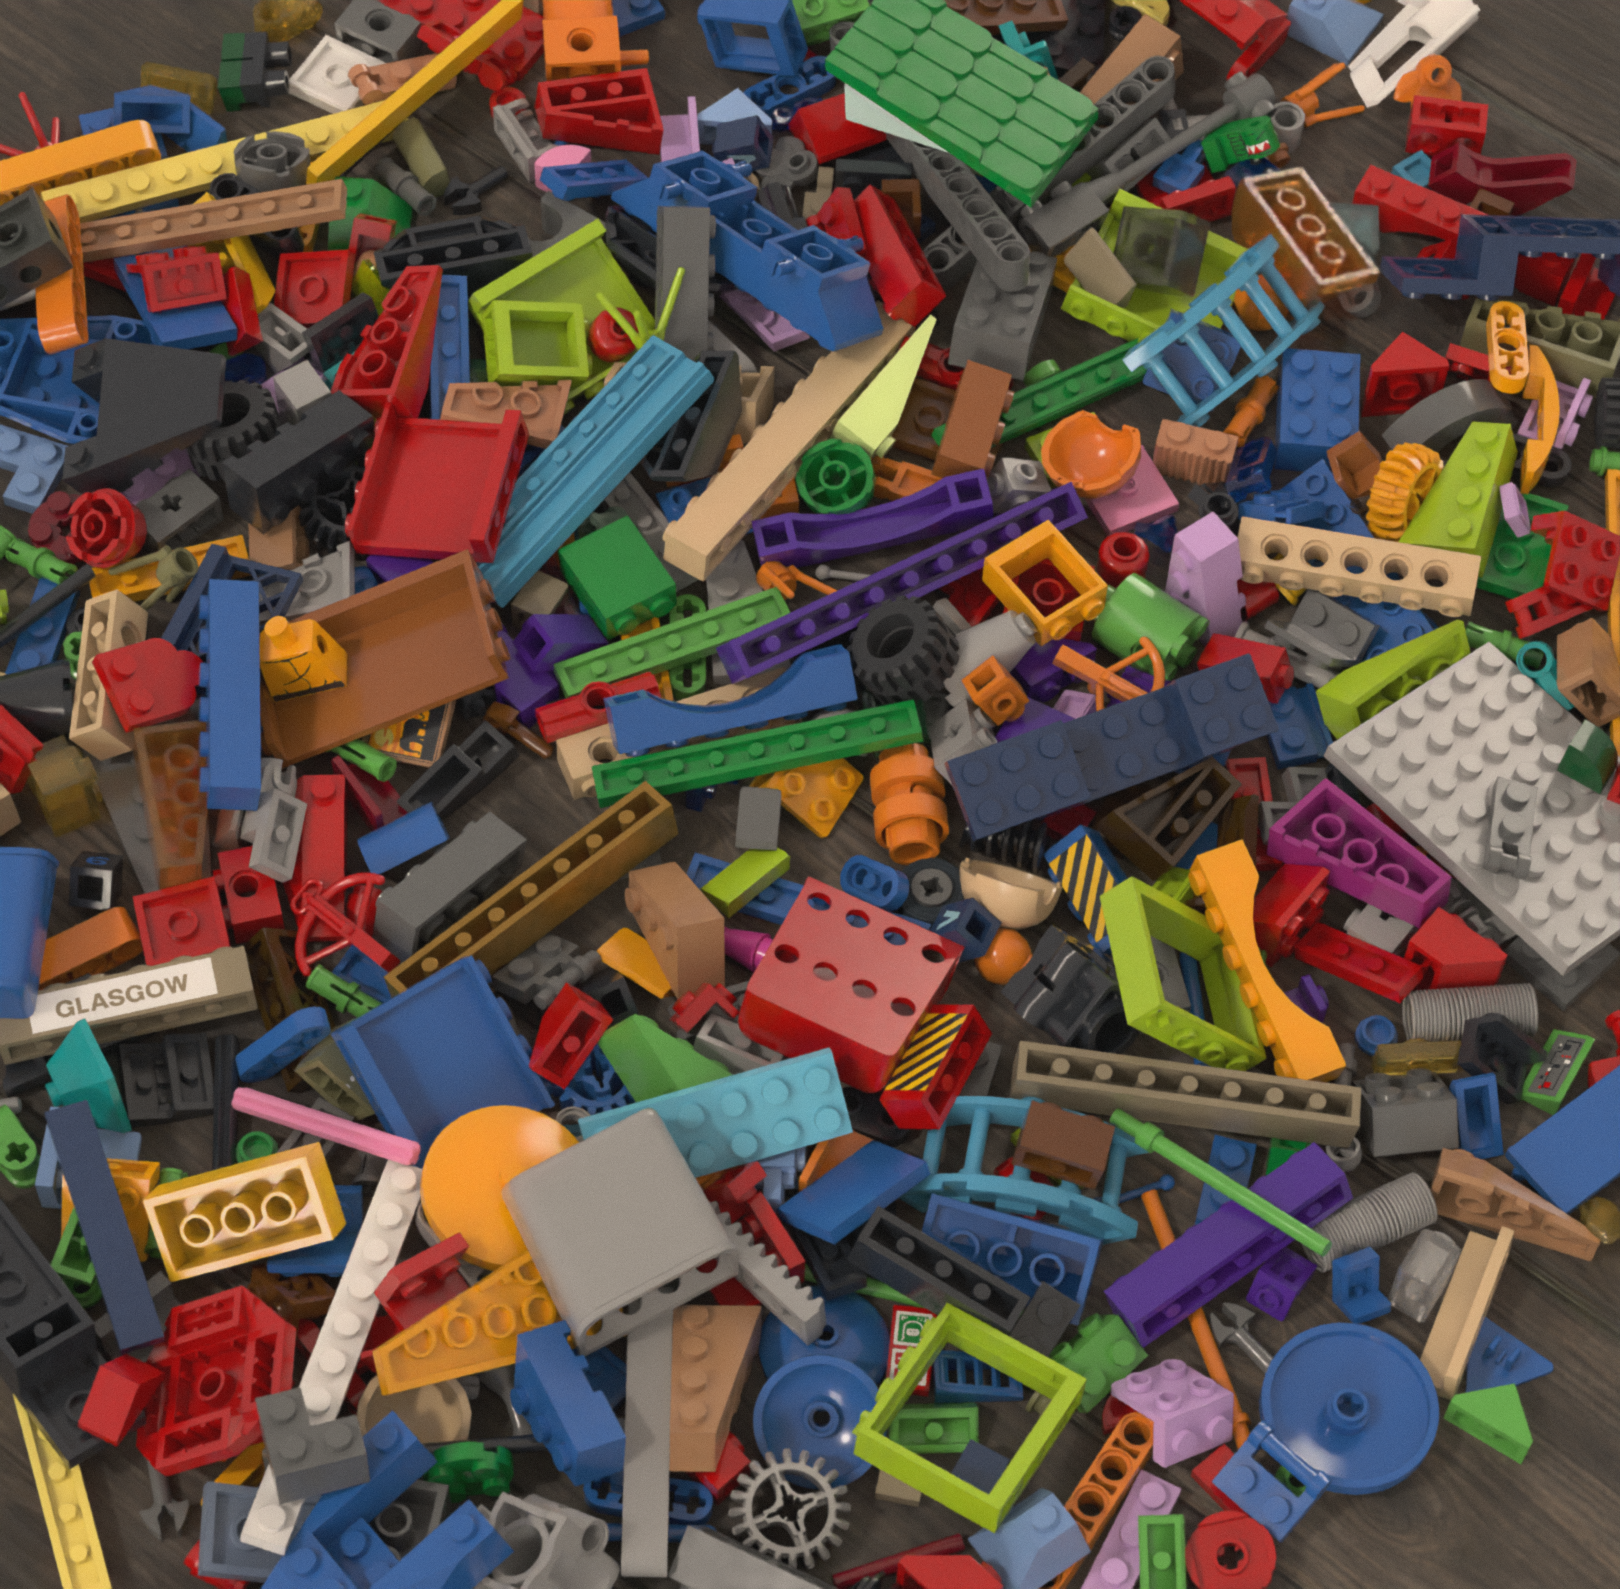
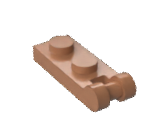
M435 53L368 67L366 64H357L349 70L348 78L354 87L359 88L358 95L363 104L369 105L389 98L439 54ZM457 76L453 77L437 92L455 88Z

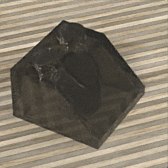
M1124 206L1113 254L1136 282L1135 288L1165 295L1194 297L1210 222L1183 210Z

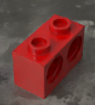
M1414 95L1407 126L1405 152L1417 153L1422 150L1426 155L1434 156L1460 142L1468 149L1481 155L1487 128L1488 104Z

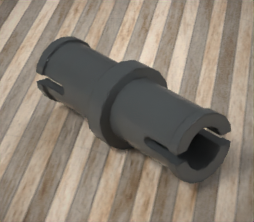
M385 157L378 161L374 168V174L391 188V192L402 198L420 216L429 215L435 209L437 199L418 183L416 175L411 172H405L390 157Z

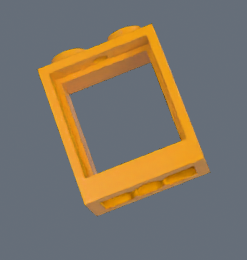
M1049 520L984 558L982 581L1009 611L1013 610L1018 614L1024 612L1030 617L1037 629V632L1034 633L1035 641L1040 646L1053 639H1062L1071 631L1072 627L1085 619L1090 621L1096 618L1105 607L1108 585ZM1048 558L1081 596L1044 618L1011 579Z

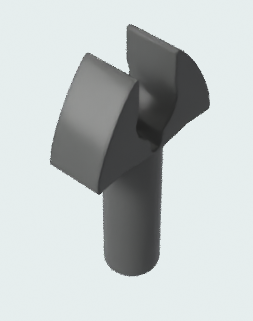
M1224 1302L1221 1311L1229 1319L1233 1320L1235 1329L1222 1325L1220 1320L1211 1313L1209 1326L1218 1350L1225 1343L1237 1344L1266 1374L1274 1357L1248 1332V1325L1253 1322L1255 1314L1242 1306Z
M147 1460L154 1503L150 1509L139 1511L143 1524L154 1537L163 1542L159 1524L164 1517V1512L168 1511L169 1515L175 1518L176 1531L180 1538L186 1529L190 1517L189 1501L187 1499L177 1502L172 1499L168 1476L166 1477L156 1471L150 1464V1461Z

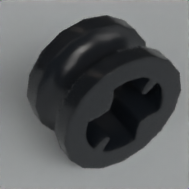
M1126 5L1113 9L1109 18V35L1114 40L1122 42L1142 18L1141 13L1137 9ZM1128 22V25L1122 26V23Z

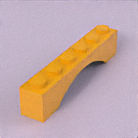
M1241 839L1197 855L1188 874L1191 888L1195 895L1202 896L1207 907L1205 911L1207 923L1213 933L1218 932L1224 945L1222 953L1225 963L1231 971L1235 970L1241 982L1239 989L1242 1000L1247 1008H1253L1258 1019V1035L1266 1047L1270 1046L1276 1059L1274 1061L1276 1075L1325 1083L1337 1079L1347 1065L1330 1028L1313 1019L1292 1003L1274 982L1263 963L1256 943L1253 924L1254 894L1259 874L1243 840Z

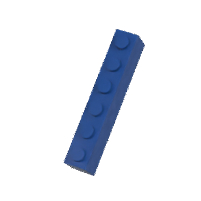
M209 579L207 595H200L199 619L206 620V629L200 628L199 653H206V663H200L199 687L206 688V697H200L199 722H206V732H200L199 757H207V767H200L199 792H207V809L257 811L261 792L259 582Z

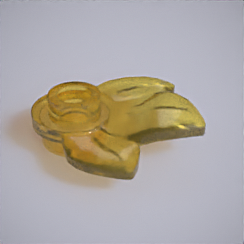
M1595 1197L1594 1200L1589 1199L1580 1206V1223L1586 1226L1604 1244H1612L1617 1238H1620V1212L1615 1204L1605 1198Z

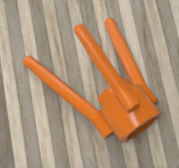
M1343 62L1339 64L1334 63L1303 87L1280 100V102H1292L1303 110L1305 114L1304 127L1306 128L1316 122L1349 116L1365 110L1363 105L1315 114V109L1319 108V101L1314 91L1345 68Z
M779 561L764 563L756 575V582L764 591L776 587L784 600L794 598L797 580L826 595L838 591L802 573L794 565L786 568Z

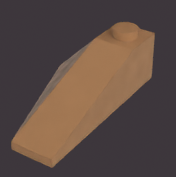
M1442 1149L1430 1186L1436 1202L1438 1215L1500 1233L1502 1226L1515 1230L1513 1238L1592 1261L1600 1244V1235L1487 1161L1476 1158L1466 1150Z

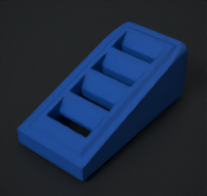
M941 1351L932 1363L934 1403L1023 1401L1021 1382L1009 1376V1387H1001L999 1370L964 1351ZM991 1369L992 1386L983 1385V1370ZM948 1370H956L957 1383H949ZM965 1370H974V1385L966 1384Z

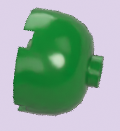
M830 439L817 443L801 459L803 463L799 468V473H796V483L801 498L814 513L837 515L853 513L856 510L865 509L874 496L876 475L870 457L861 446L855 443L852 445L842 442L841 439Z

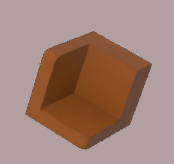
M1358 431L1326 451L1336 483L1352 500L1371 495L1369 489L1374 484V475L1378 474L1380 463L1382 462L1380 453Z

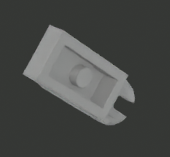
M262 758L261 792L257 811L246 810L240 838L253 844L249 868L279 882L291 880L293 876L307 803L295 798L297 788L296 767L291 765L287 768V771L281 772L283 760Z

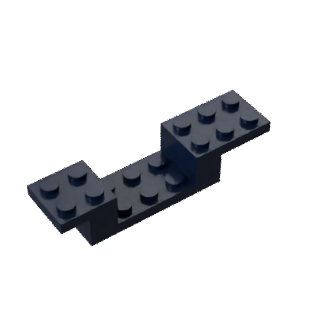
M1461 214L1455 259L1382 256L1380 272L1403 296L1408 298L1420 299L1424 298L1425 294H1439L1440 297L1445 299L1458 300L1462 298V295H1476L1477 298L1482 300L1495 301L1499 299V296L1513 295L1518 254L1527 257H1541L1542 252H1555L1559 257L1578 258L1579 253H1590L1593 257L1600 259L1597 278L1609 287V291L1616 293L1620 297V219Z
M1248 653L1175 679L1161 689L1065 723L1062 720L948 760L944 765L973 841L1037 818L1042 820L1197 764L1212 756H1219L1241 744L1275 733L1279 728L1252 657Z

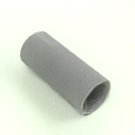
M1530 983L1459 987L1458 989L1455 987L1453 989L1412 990L1403 1000L1402 1004L1404 1031L1406 1039L1410 1044L1452 1042L1453 1040L1462 1041L1465 1020L1482 1017L1487 1013H1499L1506 1016L1509 1021L1531 1037L1536 1034L1538 1029L1537 997L1534 987Z
M1411 1172L1351 1199L1312 1227V1230L1332 1241V1246L1324 1257L1302 1244L1303 1249L1310 1262L1317 1265V1270L1322 1273L1330 1271L1332 1269V1260L1367 1247L1376 1250L1379 1247L1385 1246V1244H1390V1242L1399 1240V1238H1403L1436 1223L1438 1211L1435 1199L1422 1177Z

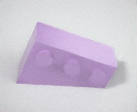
M1211 512L1175 534L1165 592L1210 620L1206 631L1198 639L1205 647L1213 633L1235 637L1243 622L1240 608L1246 605L1245 595L1243 593L1238 594L1237 580L1243 577L1239 541L1214 512Z

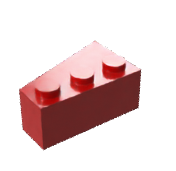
M647 68L538 82L535 111L543 139L659 155L664 129Z

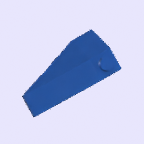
M931 1194L922 1228L924 1234L1028 1295L1030 1299L1041 1281H1044L1080 1305L1070 1321L1071 1324L1079 1325L1094 1280L1104 1238L946 1196Z

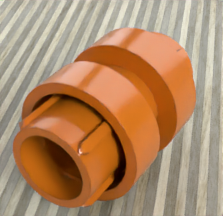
M913 743L884 749L879 755V763L870 773L872 802L876 806L873 812L875 839L880 846L889 850L890 858L901 865H909L919 859L935 858L940 853L939 844L949 834L947 807L942 801L945 796L944 777L935 769L934 759L929 757L928 749L921 744Z

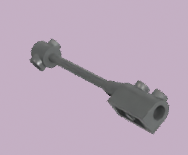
M1242 72L1236 73L1225 83L1224 86L1227 91L1223 94L1224 106L1118 173L1114 172L1086 183L1080 182L1074 187L1068 181H1064L1051 191L1050 196L1053 200L1047 204L1042 205L1037 200L1032 208L1026 205L1020 212L1023 216V219L1019 221V230L1022 238L1032 252H1041L1050 257H1056L1075 245L1087 230L1093 228L1097 231L1102 227L1109 212L1105 205L1117 195L1119 189L1123 190L1128 183L1230 119L1236 121L1259 116H1269L1272 118L1277 109L1274 106L1276 99L1270 83L1257 73L1248 78Z

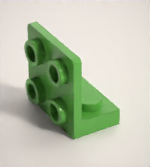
M792 0L807 46L830 40L829 32L834 24L843 21L855 23L870 6L868 0Z

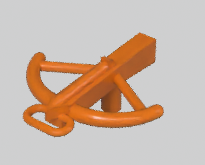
M1146 636L1141 637L1139 640L1143 649L1106 669L1065 645L1061 646L1052 663L1088 682V691L1096 695V711L1104 709V692L1122 702L1147 694L1146 691L1114 674L1147 655L1151 659L1154 670L1153 686L1150 692L1161 689L1165 685V669L1162 658L1155 645Z

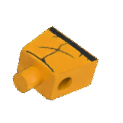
M275 616L265 624L264 630L260 633L259 637L260 669L275 703L347 686L348 654L315 620L308 619L289 624L285 617Z

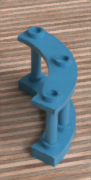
M1269 234L1242 253L1224 273L1227 278L1220 284H1212L1188 304L1191 308L1182 314L1183 319L1175 324L1172 319H1169L1142 341L1130 348L1122 359L1131 372L1141 365L1145 369L1150 368L1183 412V415L1179 417L1177 422L1197 427L1203 425L1210 418L1208 415L1209 411L1232 395L1255 375L1261 378L1272 371L1278 365L1275 358L1286 350L1300 335L1310 332L1321 322L1318 316L1325 307L1323 303L1319 301L1309 309H1306L1274 266L1275 259L1272 255L1280 245L1272 234ZM1261 273L1294 317L1289 323L1258 283L1259 276L1257 274ZM1237 289L1241 292L1245 290L1278 335L1265 350L1261 348L1230 306L1232 301L1229 296ZM1210 312L1213 316H1219L1251 359V362L1233 377L1229 375L1198 333L1200 328L1197 323ZM1177 338L1181 343H1187L1219 386L1216 391L1197 405L1162 360L1164 354L1161 351Z
M957 1096L941 1128L928 1129L922 1160L927 1162L930 1175L899 1197L922 1213L927 1212L932 1193L972 1203V1201L996 1202V1210L1032 1217L1036 1214V1210L1060 1216L1059 1225L1104 1238V1245L1136 1238L1138 1222L1122 1213V1209L1119 1207L1126 1158L1148 1152L1135 1144V1138L1115 1126L1108 1153L1109 1159L1102 1202L1081 1195L1082 1192L1078 1189L1079 1185L1064 1180L1061 1181V1186L1058 1187L1033 1182L1030 1178L1031 1170L1014 1165L1013 1174L1008 1177L984 1175L981 1172L989 1124L1021 1127L1031 1101L1039 1103L1045 1101L1037 1097H1024L1022 1100L990 1096ZM1062 1108V1110H1065V1111H1068V1112H1071V1113H1074V1114H1077V1115H1081V1116L1085 1115V1114H1082V1113H1079V1112H1076V1111H1072V1110H1069V1109ZM972 1124L964 1168L960 1169L959 1173L937 1174L946 1127Z

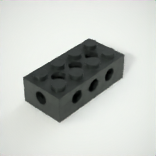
M33 188L0 206L1 308L73 268L56 218Z

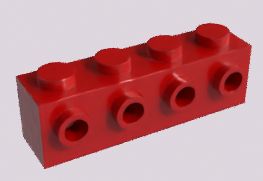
M870 184L854 200L867 248L862 258L871 263L868 272L872 278L869 282L875 291L881 295L884 301L882 307L895 321L902 319L915 327L946 297V294L895 199Z

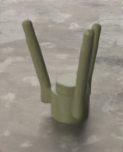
M165 545L155 553L110 568L109 574L124 573L159 561L156 576L161 585L140 605V607L148 611L170 589L171 591L167 595L166 601L172 603L187 583L195 576L198 571V563L190 551L181 547L172 551L168 545Z

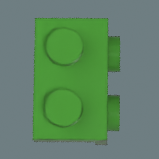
M1098 1313L1090 1315L1078 1325V1334L1069 1342L1057 1345L1048 1356L1053 1361L1087 1379L1081 1404L1077 1408L1080 1413H1088L1111 1391V1384L1125 1378L1148 1356L1118 1315Z

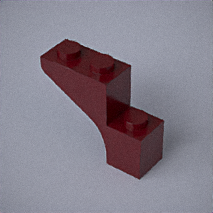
M1459 142L1432 156L1428 186L1435 192L1464 205L1471 203L1481 188L1514 202L1512 215L1520 216L1573 190L1577 160L1566 153L1500 159L1490 158L1473 152Z

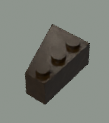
M1212 756L1155 789L1144 793L1137 799L1115 809L1093 826L1152 881H1155L1174 868L1242 784Z

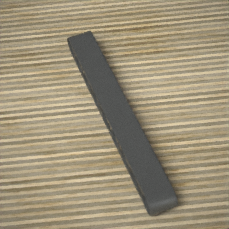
M1164 56L1148 58L1094 104L1098 108L1097 121L1076 147L1082 148V150L1073 151L1038 198L1042 205L1053 200L1050 193L1057 185L1064 181H1068L1072 185L1173 98L1175 94V70L1170 59ZM1154 79H1163L1162 81L1158 82L1153 81ZM1136 102V104L1128 105L1126 103ZM1101 125H1109L1107 128H1099ZM997 186L989 195L1018 231L1019 221L1023 219L1020 212L1026 204ZM950 226L923 251L944 291L952 288L972 271L977 262V258L968 246L960 245L964 241L953 226ZM937 265H945V266H946V267H944V268H942V269H938V270H937V269H933V267H935V266H937Z

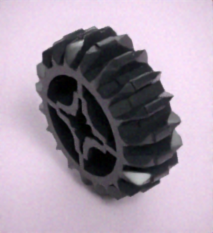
M356 458L351 466H345L338 476L331 477L321 485L310 500L299 504L301 508L298 515L300 526L304 527L306 538L309 541H314L318 551L327 548L328 553L332 554L338 551L336 546L348 541L353 546L350 537H347L345 533V520L348 512L352 513L355 487L358 481H362L365 472V466L360 467ZM366 554L359 555L364 559Z

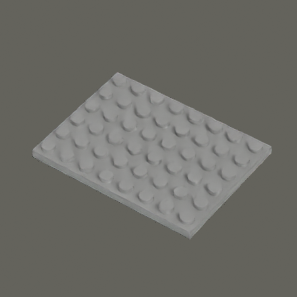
M1490 642L1479 647L1327 747L1324 757L1562 976L1620 936V805L1606 799L1615 771L1601 794L1557 771L1570 742L1582 723L1530 677L1523 675L1518 667ZM1498 776L1538 787L1530 851L1532 860L1525 880L1512 877V872L1498 869L1497 872L1483 869L1492 789Z

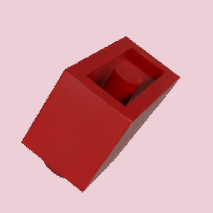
M566 982L542 1017L529 1068L565 1089L613 1021V1018L600 1002Z

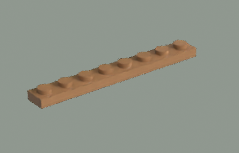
M342 179L80 223L83 263L345 219L347 187Z

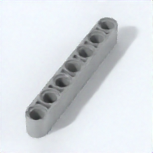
M674 1287L657 1288L664 1294L674 1292ZM640 1298L629 1303L628 1315L638 1311ZM673 1310L628 1333L621 1577H667Z

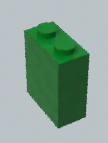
M628 515L558 549L561 574L607 641L618 635L629 634L638 625L654 617H662L670 612L673 607L677 606L676 583Z

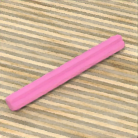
M239 1087L234 1092V1098L231 1103L235 1110L404 1165H415L419 1159L421 1147L417 1142L250 1088Z

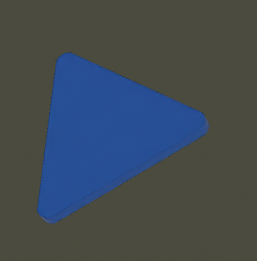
M1485 1317L1467 1364L1465 1393L1514 1383L1515 1386H1519L1550 1374L1553 1370V1364Z

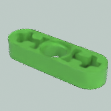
M690 594L677 597V606L673 607L670 611V623L684 619L683 614L686 610L692 611V616L705 612L704 602L699 597ZM706 657L670 669L672 694L677 701L705 692ZM684 669H692V687H684Z

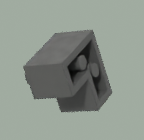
M301 1387L255 1398L259 1425L279 1505L370 1482L367 1452L357 1415L311 1426Z

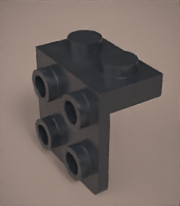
M888 140L882 141L836 159L835 189L837 187L850 188L853 200H855L870 184L881 191L882 180L911 179L912 163H905Z

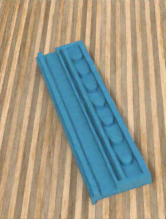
M653 335L517 479L494 562H476L483 574V578L489 581L495 595V602L500 607H504L714 382L713 375L703 363L692 361L682 351Z

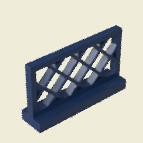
M211 544L161 639L170 642L177 651L186 650L193 652L204 663L206 662V653H198L195 647L199 641L200 628L206 629V620L199 619L200 595H207L209 579L231 580L236 570L251 574L254 579L251 581L259 582V592L263 598L259 602V613L268 610L271 615L270 620L275 616L285 617L303 582V577L298 572L230 556L226 547ZM277 581L287 583L283 592L267 598L263 587ZM265 624L259 626V637L260 633L264 630ZM198 686L195 688L196 699L206 697L205 687Z

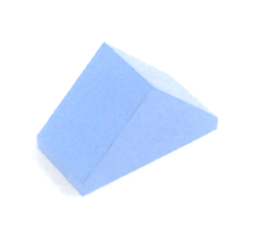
M737 88L697 115L699 144L712 145L716 138L718 124L755 115L759 116L772 135V119Z

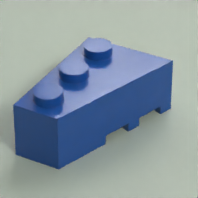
M562 1320L517 1335L514 1388L510 1391V1399L515 1412L519 1415L522 1414L530 1424L535 1439L539 1443L543 1442L552 1454L557 1469L564 1471L576 1487L623 1471L626 1436L603 1391L593 1392L583 1371L588 1370L589 1364L584 1355L575 1357L567 1342V1336L570 1335L571 1330L566 1320Z

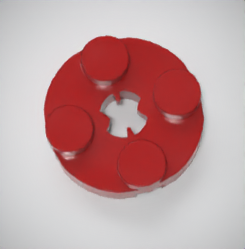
M1238 1511L1217 1512L1200 1522L1185 1548L1187 1571L1191 1581L1198 1589H1267L1270 1586L1276 1569V1550L1270 1533L1261 1523L1259 1524L1255 1519ZM1227 1546H1235L1234 1550L1236 1553L1241 1550L1244 1554V1559L1237 1562L1238 1568L1227 1569V1564L1222 1567L1218 1562V1557L1224 1555V1548Z

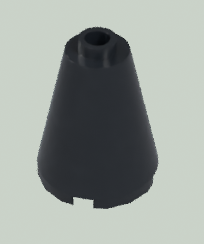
M70 659L59 660L0 676V704L34 736L72 741L69 739L72 718Z

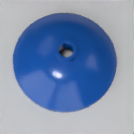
M819 1286L810 1287L813 1299L821 1297L824 1300L827 1323L823 1332L826 1331L833 1335V1338L829 1341L817 1338L808 1346L771 1311L766 1317L761 1329L759 1359L767 1380L777 1369L789 1361L812 1354H828L847 1359L870 1375L877 1386L883 1380L887 1371L890 1344L888 1329L876 1308L857 1293L851 1292L826 1301Z
M806 1355L784 1364L766 1381L755 1404L753 1429L757 1446L763 1458L765 1459L766 1453L772 1452L777 1464L783 1463V1450L789 1448L792 1453L791 1462L799 1463V1456L802 1450L809 1452L806 1465L813 1468L818 1458L822 1457L825 1459L824 1467L819 1472L823 1477L831 1470H837L839 1475L830 1484L831 1488L846 1485L856 1480L872 1464L853 1454L857 1436L852 1434V1431L859 1423L860 1414L864 1410L871 1412L877 1404L875 1401L879 1390L877 1384L858 1365L834 1355ZM823 1409L830 1414V1421L827 1424L822 1425L815 1421L814 1413L817 1410ZM784 1475L785 1479L793 1484L809 1489H818L812 1482L803 1477Z

